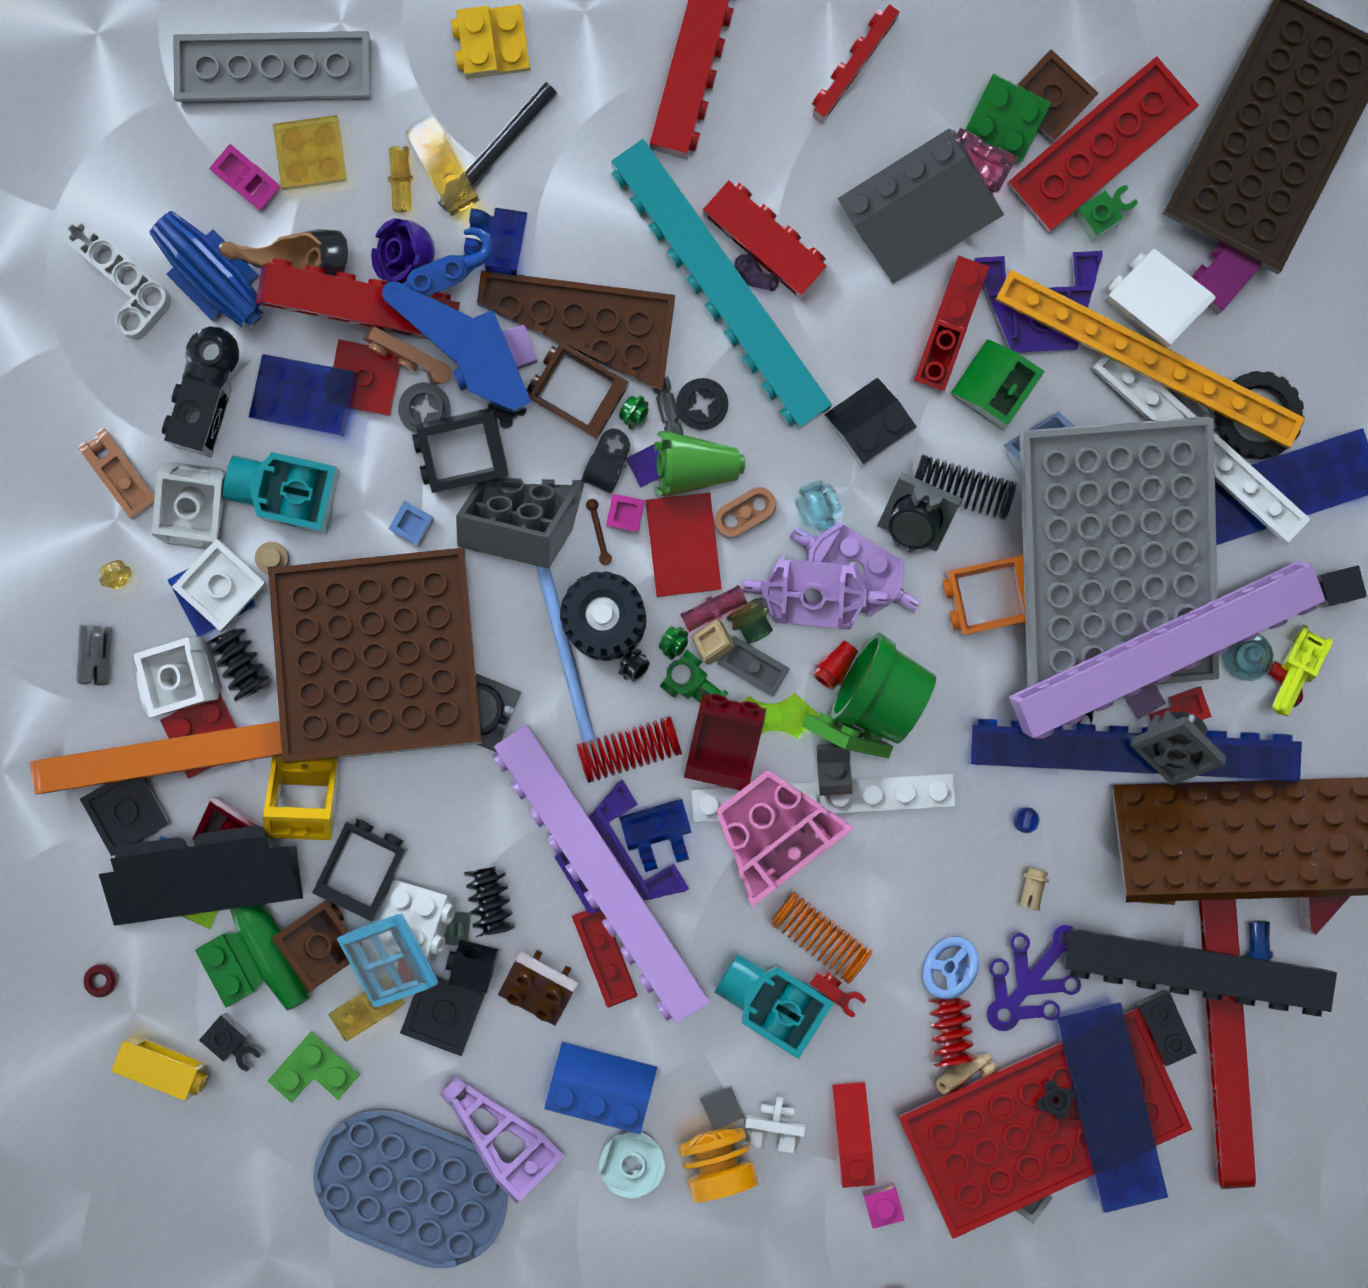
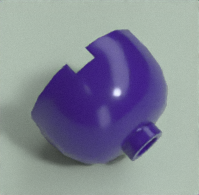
M393 218L386 221L375 235V238H379L377 249L372 248L371 258L373 269L381 280L405 283L412 270L434 261V241L430 233L416 222Z

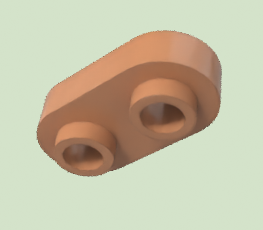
M757 487L722 506L715 516V526L718 532L725 537H737L768 519L776 507L774 495L766 488ZM756 499H762L765 502L766 506L763 510L758 511L754 509L753 502ZM729 515L735 516L738 521L737 525L728 527L725 524V518Z

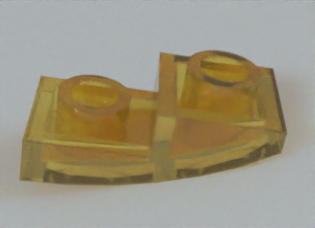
M388 976L380 979L385 990L394 988ZM364 990L328 1013L346 1042L403 1006L405 1002L403 999H399L379 1007H373Z

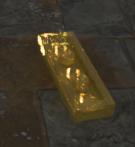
M434 116L406 131L451 216L480 201Z

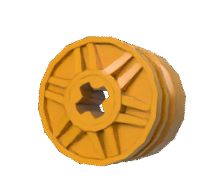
M744 1128L712 1130L699 1134L690 1141L678 1146L680 1156L695 1154V1157L682 1162L683 1168H699L700 1170L699 1174L687 1180L693 1203L728 1197L759 1185L754 1163L737 1161V1157L750 1151L749 1145L740 1144L733 1146V1143L746 1138Z

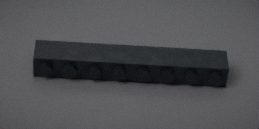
M1069 928L1064 960V969L1071 970L1070 976L1090 979V973L1104 975L1103 981L1108 983L1123 984V979L1135 980L1136 987L1156 990V984L1170 986L1169 992L1189 995V989L1203 991V998L1221 1001L1223 995L1236 997L1235 1003L1255 1006L1256 1000L1269 1002L1268 1008L1288 1011L1290 1005L1302 1007V1014L1322 1017V1011H1332L1337 972L1328 969Z

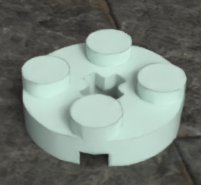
M628 1131L618 1133L607 1142L600 1156L599 1169L602 1179L610 1191L623 1198L635 1199L647 1195L658 1187L664 1176L665 1160L662 1148L651 1136L642 1132L637 1134ZM636 1156L638 1157L637 1162L642 1164L640 1170L635 1169L633 1174L626 1172L627 1166L622 1163L624 1159Z

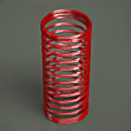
M668 715V717L665 716V718L661 717L660 719L664 738L656 720L653 721L656 738L649 722L646 723L649 740L643 725H639L643 746L634 726L632 727L635 745L629 730L625 729L629 751L622 732L618 731L622 753L614 733H611L616 758L606 735L604 736L608 758L601 739L597 738L601 760L593 740H590L595 766L586 742L577 743L578 754L587 782H594L593 772L597 780L600 781V770L604 778H607V767L610 774L614 776V765L618 773L621 774L620 760L625 771H629L628 760L632 769L635 770L634 755L639 766L643 767L641 752L646 764L650 765L648 750L653 762L657 763L655 747L660 759L664 761L662 745L667 757L670 759L669 742L674 755H682L671 716Z

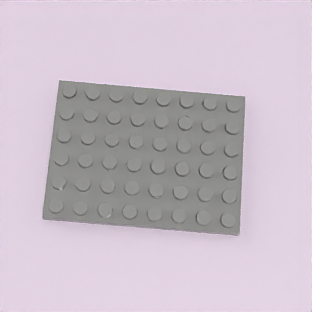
M1196 417L1019 431L1028 688L1217 599L1214 418ZM1209 655L1201 659V663L1194 668L1177 670L1171 673L1172 677L1156 684L1152 682L1148 685L1219 679V655Z

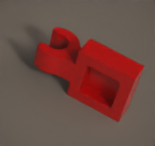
M1201 686L1169 696L1170 707L1148 714L1150 721L1153 720L1155 715H1159L1162 718L1168 710L1171 713H1189L1201 720L1212 717Z
M816 971L809 980L811 985L838 1004L844 1013L850 1017L856 1015L848 1007L851 999L856 998L863 1004L866 1002L864 996L859 992L845 993L838 987L842 982L828 971L823 975Z

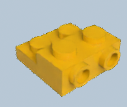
M521 4L489 8L487 5L456 10L457 18L451 19L453 38H460L461 50L455 51L458 71L464 70L466 79L531 71Z

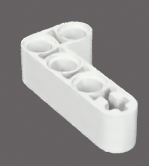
M80 218L69 220L63 228V237L67 244L130 297L116 315L115 324L117 329L129 339H142L168 311L171 305L170 294L87 221ZM76 231L83 232L93 243L88 247L74 235ZM104 249H111V260L105 264H99L97 260L98 254ZM129 270H135L137 273L135 282L130 285H124L122 282L124 273ZM153 291H160L162 295L160 303L156 306H148L146 302L147 296ZM130 316H139L140 325L133 331H127L125 327L126 320Z

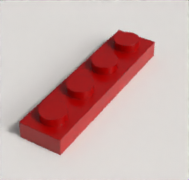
M890 4L884 12L880 9L877 10L868 24L872 29L865 38L859 36L849 50L853 54L847 64L840 62L830 77L834 80L827 91L822 88L813 100L812 105L815 106L813 117L821 123L825 122L895 24L900 11Z

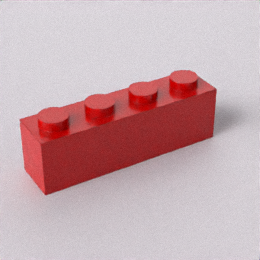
M728 180L703 208V216L801 300L825 273L827 265L823 262L826 258L814 247L811 246L808 250L800 243L801 236L789 225L783 228L774 220L777 216L765 204H761L759 207L750 199L752 193L739 182L734 185Z

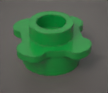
M634 396L629 397L620 410V419L626 425L629 424L628 428L633 430L646 419L649 403L644 401L642 396L638 398Z
M671 626L663 634L659 643V649L664 651L663 654L671 660L676 655H681L688 644V632L682 627L676 629Z

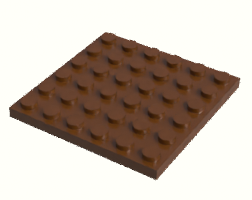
M464 547L268 568L282 759L284 764L482 744Z

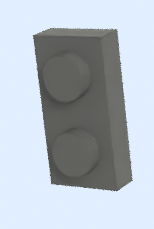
M733 636L731 640L735 648L723 655L717 664L774 697L790 668Z

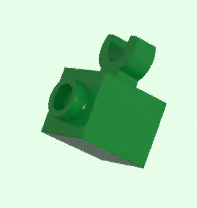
M1127 185L1119 187L1112 199L1105 190L1079 207L1074 214L1091 241L1096 240L1117 226L1124 218L1121 212H1129L1137 205L1136 199L1129 204L1121 201V194L1129 189Z

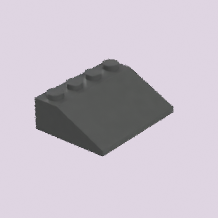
M950 128L837 198L851 223L892 283L902 279L1005 215L958 134Z

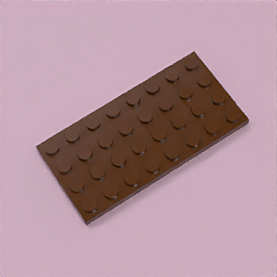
M1368 777L1177 783L1175 785H1170L1169 783L1113 785L1112 797L1126 903L1368 895Z

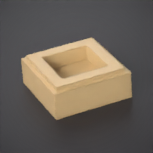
M719 619L714 620L691 636L703 662L708 665L735 648L723 622Z

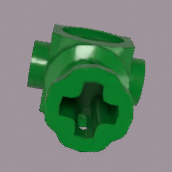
M688 650L680 659L674 660L669 664L666 670V677L660 684V687L674 698L679 693L687 700L693 697L699 703L701 702L702 694H704L700 691L701 689L709 694H720L725 697L729 693L726 690L721 691L706 679L708 674L699 668L702 661ZM677 665H685L690 670V677L684 683H677L672 679V670Z

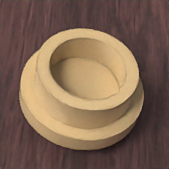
M277 542L263 543L255 553L257 567L266 574H268V568L286 566L288 562L286 549Z

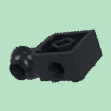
M209 326L199 329L191 336L186 345L185 357L187 362L182 375L181 384L177 383L173 390L171 402L175 403L172 415H167L164 420L162 434H165L164 441L173 447L212 458L231 396V388L227 382L230 373L239 361V347L236 339L230 332L221 327ZM211 344L218 345L219 354L213 360H205L203 356L205 348ZM199 411L198 420L194 423H189L191 414Z

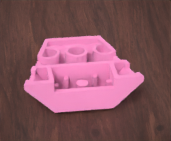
M766 770L716 809L729 848L732 849L740 878H742L748 893L751 908L855 828L770 770Z

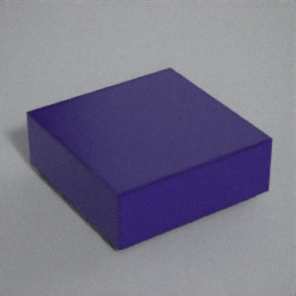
M654 444L626 458L640 488L661 478L657 472V455L659 451L656 450L654 452Z

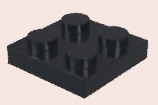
M145 777L107 783L80 798L111 856L115 855V851L119 846L135 844L170 825L166 814Z
M435 975L439 982L437 985L414 994L400 1034L462 1056L485 993L448 984V979Z

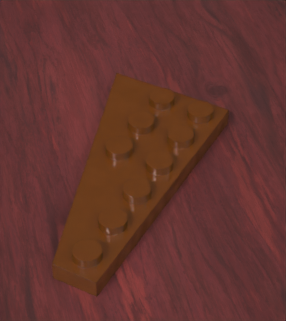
M481 270L477 297L478 305L490 311L494 310V313L519 325H525L526 328L559 344L562 342L586 357L663 393L675 295Z

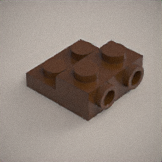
M327 900L271 938L308 993L350 964L337 940L339 936L349 932L342 923L344 920L343 914L335 904L330 905Z

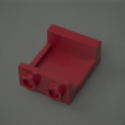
M702 694L684 778L740 791L750 784L764 725L766 708H762L757 703L751 701H743L741 703L731 701L720 694Z

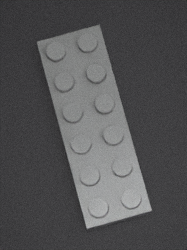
M369 31L173 35L174 100L176 102L370 98Z

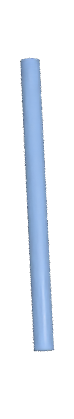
M536 566L583 742H589L590 740H595L571 645L562 628L560 619L561 608L550 568Z

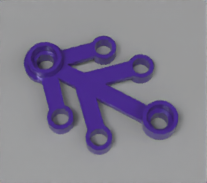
M1065 924L1057 926L1051 935V946L1030 971L1027 950L1030 947L1028 936L1023 933H1015L1011 936L1009 945L1014 952L1017 987L1009 997L1005 979L1009 972L1008 963L1004 959L995 958L989 964V972L993 976L995 1000L987 1009V1020L993 1028L999 1031H1008L1014 1028L1021 1019L1043 1017L1046 1020H1055L1058 1018L1060 1007L1053 1000H1046L1041 1005H1019L1028 995L1057 992L1074 995L1080 991L1081 981L1077 977L1070 976V974L1062 979L1040 981L1059 956L1066 951L1067 944L1061 943V934L1069 932V928H1075ZM1019 936L1023 937L1026 941L1022 949H1017L1014 946V940ZM1002 962L1004 964L1005 970L1002 974L994 973L993 966L995 963ZM1070 978L1076 981V988L1072 991H1068L1065 988V982ZM1048 1004H1053L1056 1008V1012L1052 1016H1046L1044 1013V1008ZM1008 1009L1010 1013L1009 1018L1005 1021L999 1020V1010Z

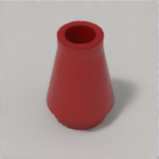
M843 640L836 649L815 665L814 678L830 690H834L837 685L841 686L855 656L858 654V650L849 642Z

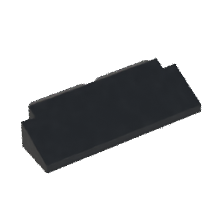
M260 825L201 833L194 839L195 846L187 847L186 841L181 837L121 845L115 851V858H110L114 872L99 874L114 926L303 899L297 846L274 848L272 835H267L264 827Z

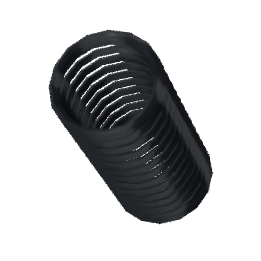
M925 454L921 456L915 478L923 481L928 468L925 483L929 484L935 470L932 486L936 487L942 472L939 489L943 490L949 474L946 492L950 493L957 474L953 495L956 496L964 476L960 493L962 500L971 478L964 507L965 510L968 508L978 480L971 509L972 512L975 511L978 498L986 480L978 512L979 514L982 513L992 485L986 510V516L989 515L1000 484L993 518H995L1007 487L999 514L1000 520H1006L1017 485L1016 480L1007 479L1004 483L1003 477H1000L997 481L996 475H993L989 481L990 475L988 472L982 479L981 470L975 477L974 468L968 474L967 466L961 472L960 464L954 470V463L951 462L947 468L946 460L942 462L939 468V458L935 460L932 466V456H925Z

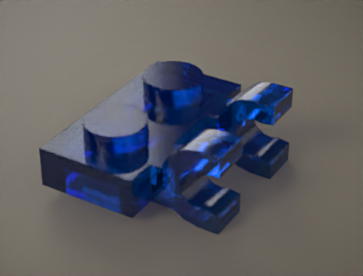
M471 208L469 228H480L486 233H491L490 238L493 248L491 256L485 262V271L517 276L527 224V212L495 208L494 216H490L483 210ZM465 238L464 255H473L481 250L482 242L480 240Z
M682 799L619 817L628 850H639L645 872L658 869L651 844L670 839L676 862L689 860L683 835L692 833Z

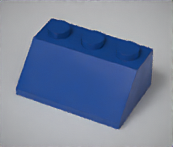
M562 1041L544 1109L641 1134L658 1066Z

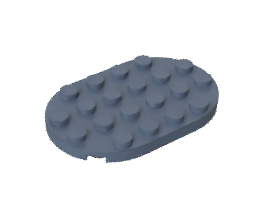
M374 1110L357 1114L345 1120L330 1133L322 1144L316 1158L313 1178L315 1194H317L324 1215L333 1226L357 1241L413 1263L431 1268H451L466 1263L485 1252L494 1242L503 1226L507 1212V1193L494 1181L472 1141L405 1114L389 1110Z

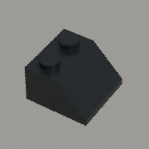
M878 377L824 414L861 468L913 433L917 428L899 400Z

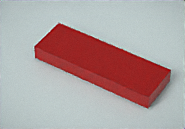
M586 910L573 915L572 919L607 1008L637 997V991L616 937L612 938L602 923L606 919L603 912L599 911L589 914Z

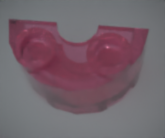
M960 128L957 134L992 194L998 193L1018 156L1000 147L991 146L980 137Z

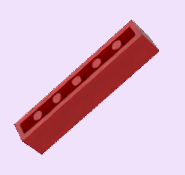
M688 0L650 140L651 150L687 160L690 151L696 152L701 133L695 132L698 119L704 121L709 102L704 101L707 88L713 90L717 70H713L712 67L715 57L721 59L726 39H722L721 34L723 26L730 27L734 12V8L729 7L731 0Z
M273 258L272 263L268 262L262 265L256 305L368 328L374 326L383 331L429 340L384 301L382 290L388 283L386 281L369 279L368 283L356 281V275L345 272H337L336 276L324 274V268L305 265L304 269L294 268L291 261ZM438 292L428 296L459 311L460 302L451 301V295Z

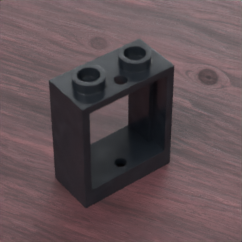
M494 407L417 424V434H413L412 439L416 454L422 453L425 465L420 466L423 484H430L432 493L509 476ZM483 423L493 467L438 479L428 436Z
M356 818L354 823L346 821L312 893L372 922L375 920L385 900L392 880L395 879L408 849L402 846L404 840L387 832L382 837L372 832L373 825ZM353 833L396 853L372 904L329 884Z

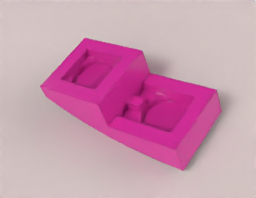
M231 144L226 147L209 168L259 211L281 187Z

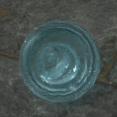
M1259 634L1257 638L1251 641H1239L1230 645L1229 651L1224 653L1223 657L1225 666L1232 676L1242 681H1254L1268 673L1273 664L1274 653L1268 640Z

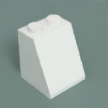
M1154 248L1148 255L1142 251L1129 264L1134 270L1126 278L1120 274L1106 288L1111 293L1105 301L1142 336L1168 348L1216 297Z

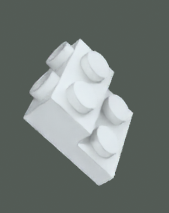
M393 879L379 921L402 913L426 959L435 962L437 956L444 949V934L447 925L454 918L456 911L454 903L456 899ZM391 930L379 934L384 946L401 951Z

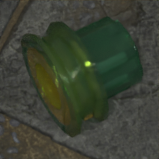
M761 597L739 606L726 617L728 621L733 623L732 630H740L748 644L763 639L773 631L765 616L769 609L763 605L764 598Z

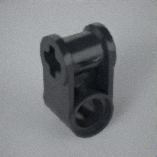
M614 428L602 434L594 454L590 457L581 479L582 482L612 494L630 449L629 438L623 431ZM616 436H620L619 441L623 444V448L621 450L615 449L614 453L609 452L610 446L607 444V440H614Z

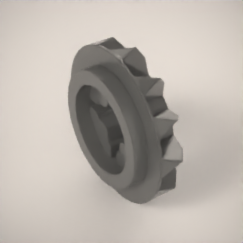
M426 382L417 383L410 386L402 394L398 404L399 417L408 430L417 433V424L449 417L451 413L450 402L446 393L437 385ZM428 395L429 406L438 410V412L427 413L424 422H422L421 413L411 408V406L422 405L423 400Z

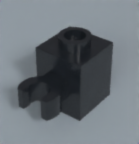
M227 1013L220 1015L199 1039L203 1045L223 1062L234 1055L238 1067L246 1072L251 1067L244 1061L245 1054L252 1053L256 1058L262 1056V1052L257 1047L247 1046L243 1043L250 1033Z

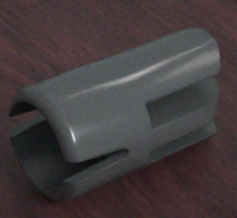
M80 625L76 676L78 684H91L92 676L94 685L109 684L112 627H105L103 656L100 658V626H92L89 657H86L87 625Z

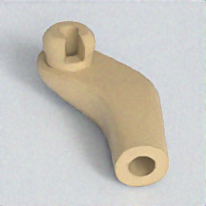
M983 1053L975 1056L973 1061L954 1066L936 1081L937 1089L941 1093L947 1094L961 1086L978 1070L983 1077L991 1075L997 1070V1065L991 1060L993 1056L989 1053Z

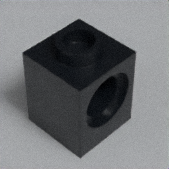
M1359 565L1317 576L1326 600L1321 603L1322 608L1367 597Z
M460 940L456 952L450 951L445 968V970L451 971L448 984L487 993L493 976L498 949Z

